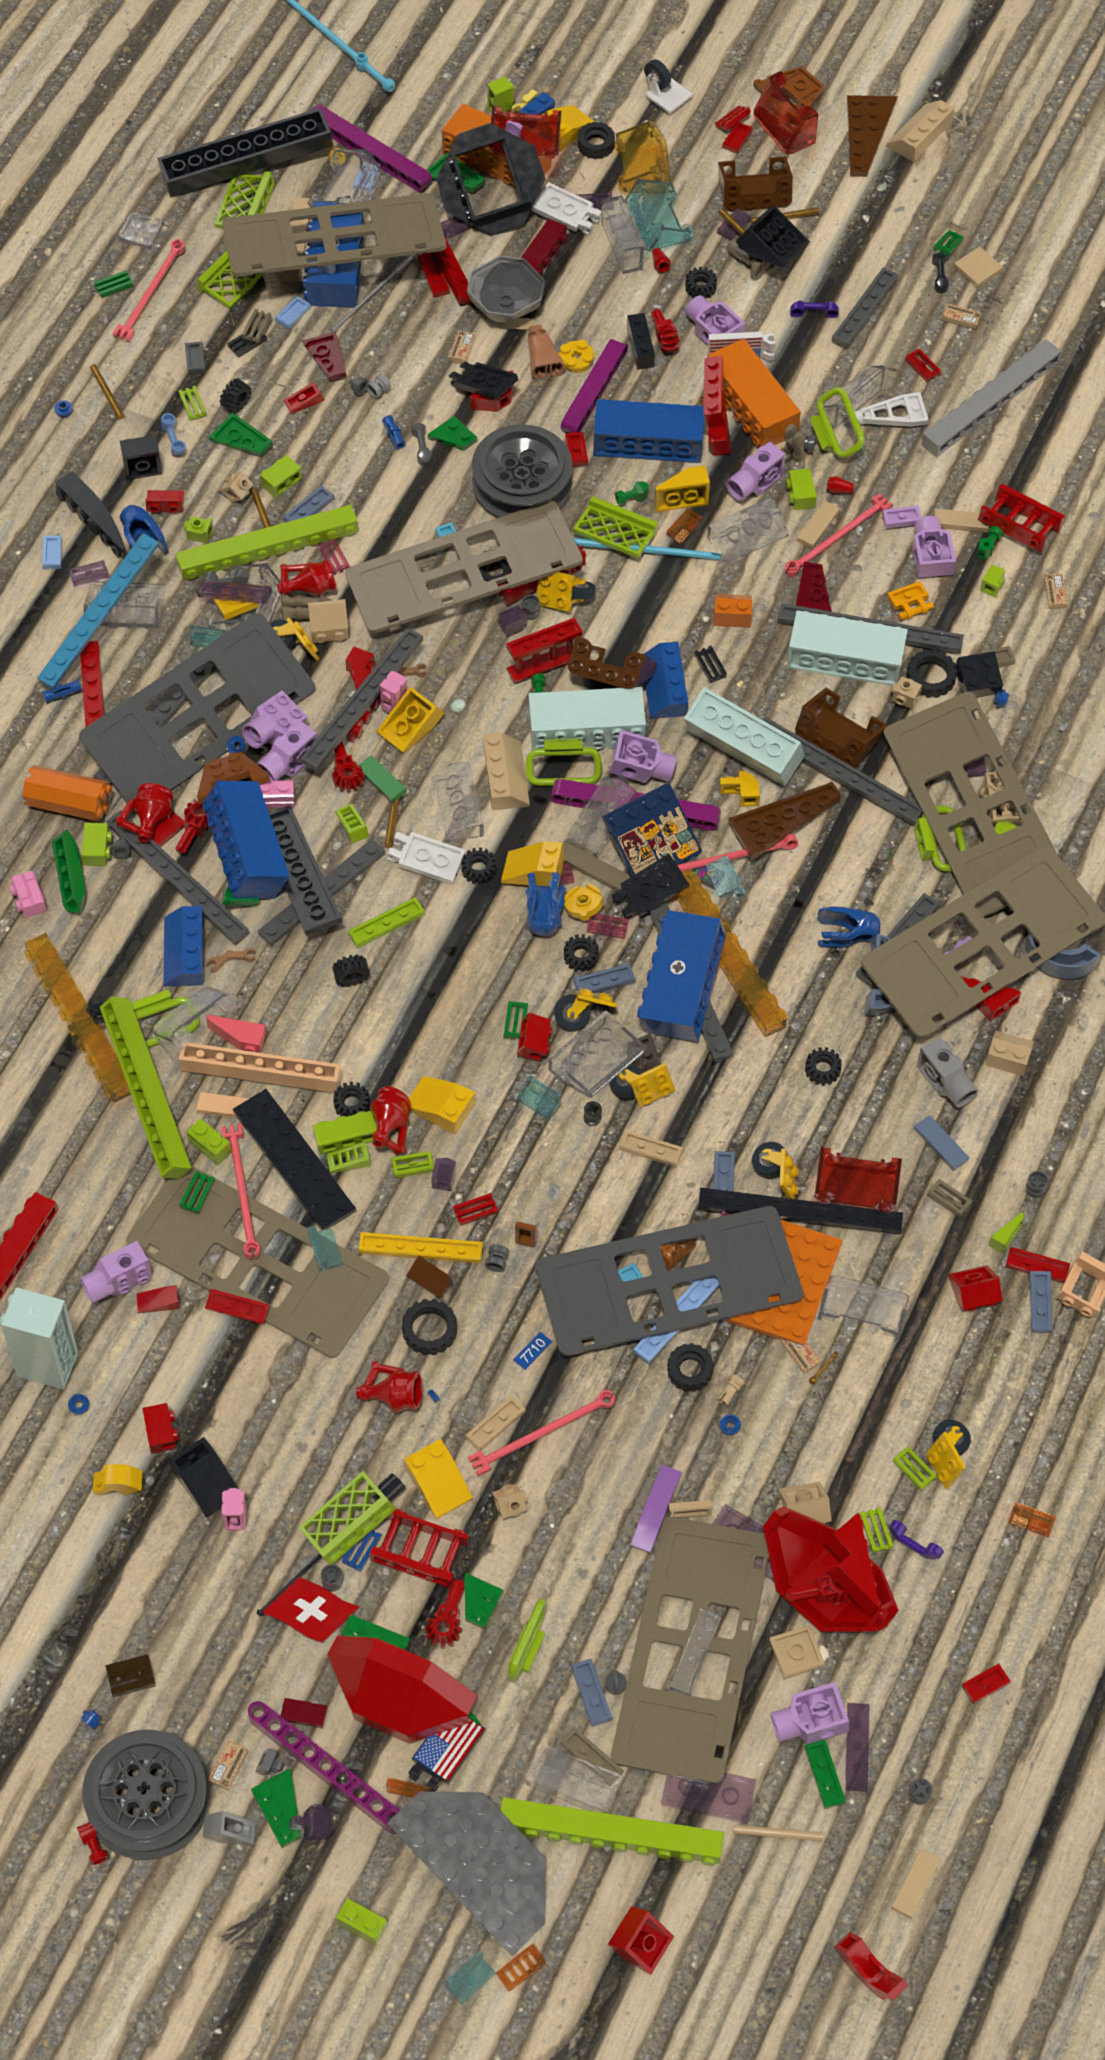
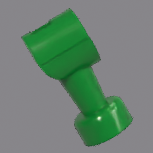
M637 481L632 490L625 493L622 490L615 492L617 504L619 506L624 505L626 500L633 498L637 502H644L648 498L649 485L647 482Z
M992 526L988 531L989 537L979 541L977 555L980 559L992 557L994 542L1000 540L1004 534L1001 528Z
M534 674L531 677V684L535 687V691H532V693L545 692L543 690V687L546 685L545 675Z

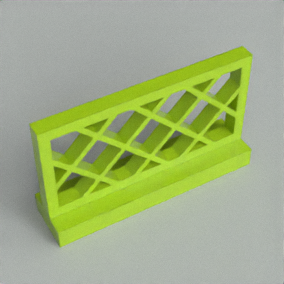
M264 172L263 176L242 174L233 177L216 217L215 228H223L221 220L226 217L231 218V215L237 211L240 214L236 217L263 214L275 186L272 173ZM237 180L245 181L238 186L236 185ZM256 181L260 182V184L254 187L252 186V183ZM247 186L250 187V189L245 192L241 191V189ZM236 192L240 193L238 196L234 198L231 197V195ZM255 193V196L248 200L247 196ZM244 198L245 202L237 205L236 202ZM232 204L235 206L228 211L226 210V207ZM249 205V206H250V209H249V210H247V211H245V212H243V211L241 210V209H243V208H245L246 206Z
M226 250L198 278L197 290L201 293L205 291L224 306L231 309L263 277V274L255 273L254 279H246V276H243V279H234L228 251ZM230 274L231 279L221 280V275ZM222 284H232L233 290H223ZM235 284H244L245 288L235 290ZM211 285H220V290L213 291L209 287ZM233 294L234 296L231 302L224 298V295Z
M592 496L589 500V506L573 527V533L639 559L651 539L656 537L658 522ZM592 514L597 516V518L589 519L588 515ZM604 521H609L614 524L606 526ZM601 522L602 527L594 528L592 525L593 523ZM589 525L590 529L583 530L580 527ZM624 527L631 531L622 532L621 528ZM617 529L619 533L610 535L608 530ZM605 531L607 536L601 537L596 533ZM637 534H641L646 537L639 539ZM633 535L635 540L626 541L625 537ZM621 538L623 542L616 543L613 539ZM637 544L639 546L638 551L630 549L629 547Z
M362 1471L298 1528L329 1564H334L396 1508L366 1473ZM365 1479L367 1481L366 1490H357L358 1484ZM345 1495H351L350 1504L341 1505V1499ZM356 1495H365L364 1504H355ZM370 1495L380 1496L374 1504H368ZM335 1509L333 1519H324L325 1513L328 1510ZM340 1509H349L347 1518H338ZM354 1509H363L362 1514L358 1518H352ZM332 1523L331 1533H322L323 1524ZM337 1523H346V1528L343 1531L336 1532ZM312 1524H318L317 1533H308L306 1529ZM330 1537L329 1543L321 1548V1538Z

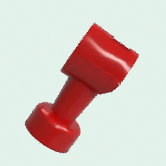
M88 1822L78 1826L77 1830L83 1845L87 1844L92 1853L89 1856L91 1865H98L106 1861L108 1855L105 1850H100L97 1831L91 1823Z

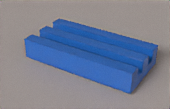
M374 1530L370 1531L365 1536L352 1560L349 1561L359 1542L346 1552L342 1563L361 1572L370 1557L372 1547L377 1546L382 1534L376 1533ZM371 1536L374 1537L359 1565L355 1564Z

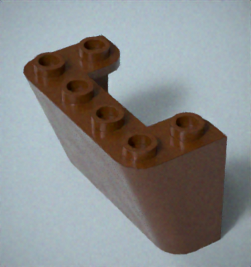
M786 156L769 158L768 174L735 176V160L718 162V174L726 210L734 212L769 209L773 204L777 208H784L791 204L793 175ZM781 162L782 167L776 170L773 168L774 163ZM730 166L732 168L731 171L725 174L723 167Z
M576 636L568 661V670L572 674L625 689L633 688L653 677L657 663L647 655L632 652L627 655L623 668L602 663L605 648L594 646L589 640ZM594 650L598 651V659L591 660V652Z
M825 687L803 705L795 727V733L856 768L884 736V729L888 725L874 716L870 717L866 729L836 711L841 696ZM827 695L834 699V704H830L827 701ZM873 724H877L880 728L874 731Z

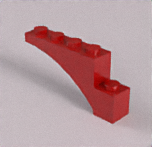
M722 356L704 358V418L709 428L708 443L713 456L731 453Z
M353 646L345 663L346 671L350 672L355 690L359 688L372 672L376 662H374L373 653ZM380 694L347 733V741L354 743L356 738L361 736L364 724L368 723L371 718L372 710L376 709L379 705Z

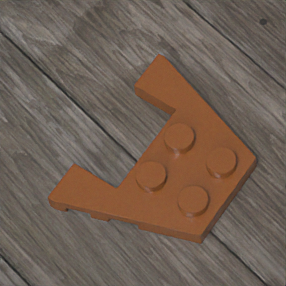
M803 66L784 71L778 76H767V79L761 81L756 79L753 84L762 94L777 86L797 104L787 110V115L796 123L801 121L822 94L825 87Z
M242 752L232 753L220 759H213L204 765L197 794L199 805L203 804V801L217 781H238L251 777L252 781L259 782V785L271 782L269 775Z

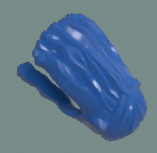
M129 505L124 508L119 518L124 525V535L130 548L132 549L138 536L144 533L159 542L158 548L164 554L167 547L163 533L150 514L142 507L136 505Z
M528 873L529 887L526 889L528 915L526 924L532 933L542 937L550 936L557 931L558 926L562 925L560 913L564 905L563 895L566 888L563 884H559V873H552V880L549 882V886H537L535 874Z
M838 906L825 907L818 910L817 919L820 923L840 925L852 930L848 933L821 932L824 939L831 940L817 941L820 947L844 948L858 941L865 940L871 942L877 934H880V920L875 913Z

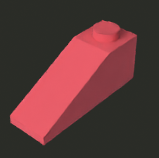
M213 1015L206 1016L207 1028L237 1049L257 1053L262 1052L266 1037L264 1024Z

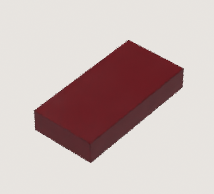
M284 1698L280 1716L290 1723L323 1729L328 1706Z

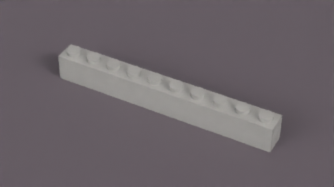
M1047 339L1036 344L1029 353L1023 354L1021 359L1013 362L1005 371H1001L994 380L988 381L981 390L975 391L972 397L964 400L955 410L952 409L946 417L939 419L933 427L926 429L922 434L921 445L936 458L1056 366L1060 362L1062 351Z

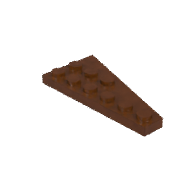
M847 95L850 177L868 176L873 159L888 126V121L897 103L898 96Z
M830 782L728 818V823L753 860L780 842L788 834L793 833L841 799V793L835 784Z

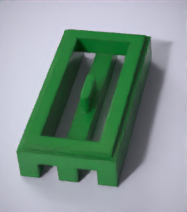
M948 230L937 241L933 250L937 251L939 249L940 254L945 252V256L949 257L963 242L964 237ZM950 236H953L951 239L947 241V243L944 246H942Z
M125 270L94 282V287L100 297L104 298L133 287V281L130 280V276Z
M508 1002L503 1039H507V1037H511V1040L519 1038L520 1033H516L520 1007L523 1008V1020L527 1015L528 1003ZM512 1006H514L516 1010L512 1032H508Z
M195 1171L179 1204L180 1208L199 1214L215 1181V1177H208L205 1173L200 1174L199 1171ZM198 1179H200V1181H199V1183H198V1185H197V1187H196V1189H195V1191H194V1193H193V1195H192V1197H191V1199H190V1201H189V1204L186 1205L187 1202H188V1199H189V1197H190V1195H191V1193H192V1191H193V1189H194V1187H195V1185H196V1183H197V1181H198ZM206 1181V1182H207L206 1187H205V1189H204V1191H203V1193H202V1195H201V1197H200V1199H199V1201H198L196 1207H193V1205H194V1203H195V1201H196V1199H197V1197H198V1195H199V1193H200V1190H201V1188H202L204 1182Z

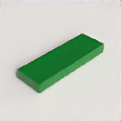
M372 755L358 765L362 767L364 776L392 803L407 792L406 787Z
M826 1740L804 1745L824 1810L846 1804Z

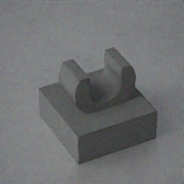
M271 1748L265 1750L255 1772L264 1775L269 1771L274 1773L280 1771L283 1762L274 1759L277 1751Z

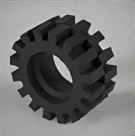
M695 267L693 271L690 270L689 274L687 273L685 290L689 296L692 294L694 299L701 295L706 299V296L711 298L715 294L717 277L713 270L710 269L708 271L707 267L705 269L699 267L697 270ZM702 281V282H705V283H707V284H706V285H697L696 282Z
M239 378L231 380L229 385L225 386L226 389H223V394L220 396V405L234 414L240 412V409L244 408L243 405L248 403L246 401L250 399L249 395H251L252 390L248 384Z
M476 847L472 848V852L468 850L467 855L464 854L461 860L463 877H466L468 882L472 880V884H475L477 881L479 885H482V881L486 884L488 879L492 880L493 875L495 876L496 858L493 857V853H489V850L486 848L482 851V847H479L478 851H476ZM475 862H482L486 864V868L475 870L471 865Z
M577 934L575 939L570 937L569 941H566L564 960L566 965L569 964L568 968L572 969L574 967V971L578 972V969H581V972H584L585 968L587 971H590L591 966L593 968L596 966L599 958V946L596 944L595 939L591 941V936L588 935L585 938V934H582V937H579ZM585 949L589 952V955L580 958L574 955V951Z
M349 955L348 958L344 956L342 960L338 959L337 963L334 962L332 966L337 985L342 987L345 985L350 987L352 984L357 986L356 983L361 984L363 983L362 980L366 981L367 977L370 976L367 960L362 955H355L354 957Z
M819 1047L818 1051L814 1049L812 1054H808L805 1072L807 1078L810 1077L809 1080L811 1082L815 1080L816 1085L822 1082V1086H825L826 1082L828 1085H831L832 1080L834 1082L837 1081L841 1072L842 1060L841 1058L839 1059L838 1053L834 1055L835 1050L831 1049L829 1052L828 1047H825V1050ZM818 1062H827L830 1064L831 1069L829 1071H820L816 1068V1064Z
M350 1082L348 1086L347 1083H343V1088L341 1086L337 1087L338 1091L335 1090L333 1096L334 1109L337 1115L340 1114V1117H348L361 1111L368 1112L370 1097L364 1085L360 1087V1083L357 1082L355 1086L353 1082ZM349 1096H355L359 1099V1103L355 1106H347L344 1100Z

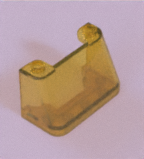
M654 120L616 133L614 144L616 150L622 154L624 175H620L619 180H617L619 189L624 192L669 190L671 184L667 142Z

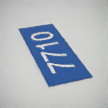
M540 1331L513 1361L526 1370L553 1341Z

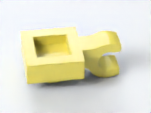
M532 89L528 94H525L522 98V103L512 106V113L519 111L538 96V92Z

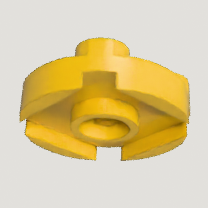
M571 341L560 347L559 355L566 365L565 370L569 369L573 373H582L591 368V364L594 362V351L587 344V341Z
M586 885V887L582 888L576 886L569 890L564 898L567 913L574 918H580L582 921L589 920L591 916L599 912L604 906L600 890L593 885Z

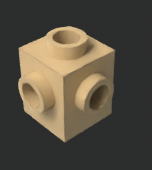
M242 472L230 473L225 478L226 482L220 490L231 502L242 500L250 493L249 489L253 484L248 476Z
M901 676L899 682H895L891 689V693H893L892 701L898 705L913 709L920 697L922 685L912 679Z
M508 1484L500 1490L492 1492L497 1511L502 1519L509 1516L515 1517L520 1515L521 1512L526 1511L525 1502H528L525 1491L520 1490L516 1484Z

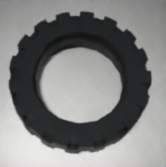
M926 649L923 652H917L915 657H911L907 667L906 678L922 685L920 696L925 695L926 698L935 696V698H938L940 695L948 694V691L953 689L956 682L957 669L956 663L945 652H937L936 649H932V651ZM934 664L942 667L947 677L939 683H927L919 678L916 670L922 665Z
M423 1299L422 1302L418 1303L417 1301L411 1308L409 1307L402 1319V1333L409 1348L412 1347L416 1353L418 1351L421 1352L422 1355H437L440 1351L441 1353L445 1352L448 1346L451 1347L453 1340L457 1336L456 1315L453 1314L452 1308H448L446 1303L442 1301L440 1303L436 1299H432V1301ZM424 1314H436L445 1320L447 1330L439 1339L425 1341L414 1334L412 1330L414 1321Z

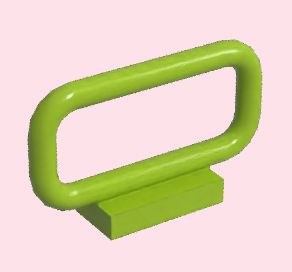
M835 387L824 393L817 402L819 416L814 415L810 418L822 450L834 451L836 456L848 458L863 447L865 441L863 431L844 389ZM835 395H840L858 439L857 443L846 451L841 450L824 409V403Z
M582 738L544 739V748L534 749L529 752L525 761L526 777L535 786H553L556 779L594 784L599 780L602 773L601 755L594 748L583 747ZM591 755L594 758V774L591 777L538 779L533 774V760L537 756Z
M936 806L939 814H948L955 811L949 806ZM922 813V818L918 819L914 827L921 861H929L930 857H932L934 865L939 870L953 872L949 864L941 862L934 834ZM961 824L954 826L959 851H964L967 847Z
M169 990L131 1002L137 1020L178 1005L187 1006L191 1015V1024L146 1040L147 1048L191 1033L197 1029L200 1023V1017L193 1001L187 997L171 999Z
M540 1598L535 1604L527 1625L525 1624L509 1661L508 1680L512 1683L517 1680L521 1671L529 1674L545 1637V1632L539 1630L546 1612V1600L544 1598Z

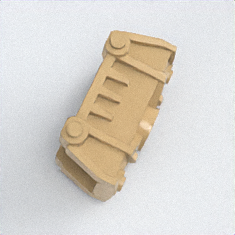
M997 772L985 773L982 788L979 790L981 798H985L1005 788ZM990 777L995 778V781L998 782L996 786L991 784ZM1011 802L1000 806V809L1003 810L1001 817L997 818V808L987 812L993 827L996 826L997 822H1012L1016 826L1023 823L1014 804Z

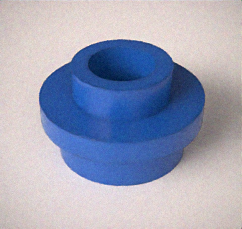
M66 400L59 401L54 406L56 414L62 418L68 417L73 410L72 404Z
M1006 690L997 691L993 700L996 702V707L1005 706L1009 697V693H1006Z
M233 736L228 739L227 749L231 754L244 752L246 744L243 738ZM235 742L239 743L238 749L234 747Z
M75 1394L69 1399L68 1408L73 1414H83L89 1408V1400L83 1394ZM77 1403H82L81 1407H75Z
M725 1415L720 1421V1429L727 1435H734L741 1428L740 1419L735 1415ZM732 1423L734 1427L728 1428L727 1424Z
M90 1709L89 1712L86 1710L82 1712L83 1716L81 1719L92 1729L101 1725L99 1721L101 1717L95 1711Z

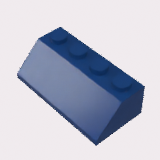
M678 641L659 643L644 653L657 663L653 677L644 682L650 719L686 716L688 713V697Z
M182 906L164 917V987L203 985L202 906Z

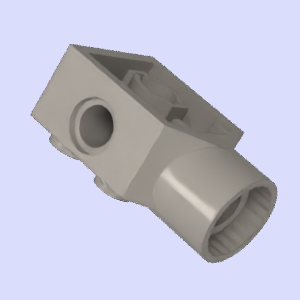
M938 1037L920 1048L917 1068L939 1096L947 1095L957 1108L965 1106L977 1096L979 1090L966 1075L962 1060L955 1056L948 1042H944L941 1037Z

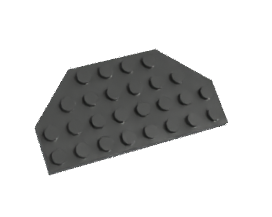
M420 1791L387 1823L511 1956L545 1924L546 1858L483 1792Z

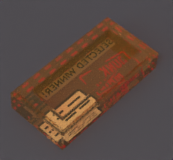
M687 508L666 531V535L682 544L700 524L702 516Z
M1015 1502L1008 1523L1049 1538L1056 1516Z
M388 1778L386 1783L387 1793L413 1798L420 1791L431 1792V1787L397 1779Z

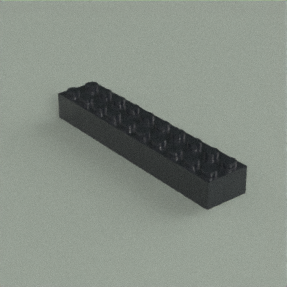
M318 108L157 158L164 183L171 197L333 147V140L322 109Z

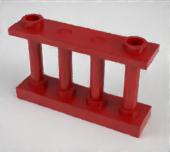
M1002 483L997 490L996 503L991 508L983 505L978 517V521L990 527L997 526L1003 530L1004 534L1042 552L1047 539L1045 537L1051 529L1059 532L1065 515ZM1003 505L1012 509L1007 516L997 512ZM1019 513L1028 517L1022 525L1013 520ZM1034 521L1044 525L1038 533L1029 529Z
M575 617L506 643V648L513 661H515L514 665L506 667L514 684L528 679L534 674H541L568 663L574 639L576 636L580 637L583 634ZM566 642L565 646L557 648V645ZM549 649V652L540 655L541 651ZM532 655V658L523 661V658Z
M396 1508L387 1517V1520H390L391 1523L382 1546H379V1548L373 1546L371 1549L370 1561L450 1588L454 1580V1574L451 1573L450 1568L459 1545L468 1546L469 1535H466L460 1529L452 1530L410 1516L403 1510ZM399 1524L411 1527L402 1553L398 1555L392 1553L389 1549ZM419 1531L431 1534L422 1560L418 1562L412 1560L409 1556ZM439 1538L452 1541L442 1567L436 1568L431 1566L430 1561Z

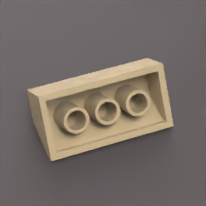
M942 100L925 104L889 140L886 147L914 162L953 122L955 108Z
M502 732L483 734V751L492 810L530 807L521 741Z

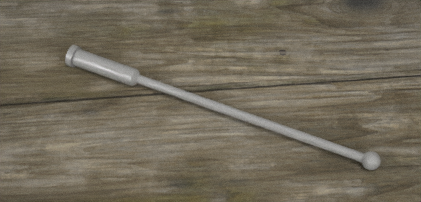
M416 254L407 255L404 259H402L393 268V271L377 287H375L359 304H357L340 322H338L335 326L331 327V332H337V328L339 326H341L394 274H398L406 265H408L412 260H414L416 258Z

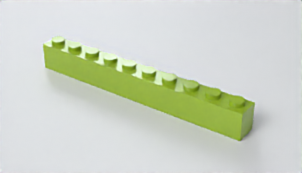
M347 505L175 553L177 566L183 581L194 579L204 575L205 572L214 573L230 569L238 565H245L249 562L263 560L267 557L281 555L285 552L299 550L303 547L317 545L321 542L358 533V521L352 506Z
M111 996L100 1006V1010L161 1178L180 1179L192 1168L129 998Z
M505 1797L502 1800L501 1812L521 1833L529 1838L543 1836L547 1837L546 1839L558 1842L562 1839L568 1840L570 1844L574 1845L587 1843L599 1849L606 1846L612 1847L613 1850L618 1852L632 1850L638 1855L657 1854L662 1859L676 1857L683 1862L702 1861V1864L707 1866L720 1864L724 1836L722 1831Z

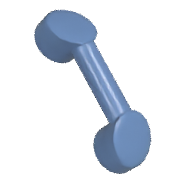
M170 413L163 414L161 417V427L169 436L171 453L174 455L184 454L186 445L183 441L177 440L174 432L175 416Z

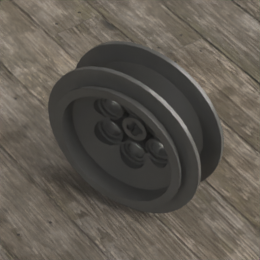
M521 424L500 428L487 435L479 443L473 454L472 486L474 494L486 510L498 517L547 501L556 502L560 508L570 494L572 486L571 454L565 443L557 435L544 428Z
M158 1730L128 1732L107 1743L91 1761L84 1777L82 1789L84 1809L89 1822L97 1831V1838L116 1854L136 1860L162 1858L184 1847L200 1829L208 1808V1786L199 1758L184 1741L174 1735ZM155 1768L162 1770L157 1776L150 1774ZM133 1769L139 1770L137 1776L131 1777L128 1775ZM165 1787L173 1788L169 1794H163L162 1790ZM144 1788H148L146 1794L143 1795ZM120 1789L128 1790L124 1796H118L117 1792ZM155 1806L162 1808L157 1814L150 1812ZM130 1808H139V1811L136 1814H128V1810Z

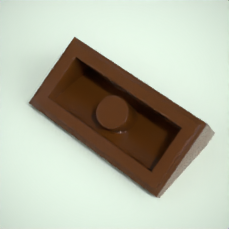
M421 1256L417 1257L407 1273L408 1278L438 1298L452 1284V1278Z

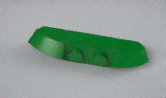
M66 829L52 841L63 907L68 912L80 913L85 903V885L76 842L71 833Z

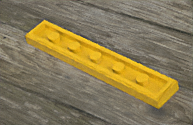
M361 1232L358 1253L407 1258L421 1256L424 1259L481 1264L483 1242Z

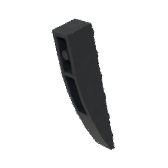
M73 471L56 481L55 492L60 500L63 499L71 511L74 510L80 520L86 522L91 531L97 533L101 541L105 545L108 544L116 556L119 555L124 560L126 552L120 532L112 516L98 496Z

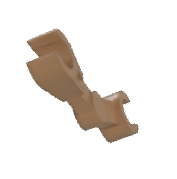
M419 663L416 667H401L397 673L402 676L416 674L418 677H425L426 670H419L426 669V664Z
M247 948L245 951L227 950L221 956L208 959L206 967L215 964L214 967L210 968L211 973H215L228 960L245 959L251 963L255 961V956L247 955L256 954L254 948Z

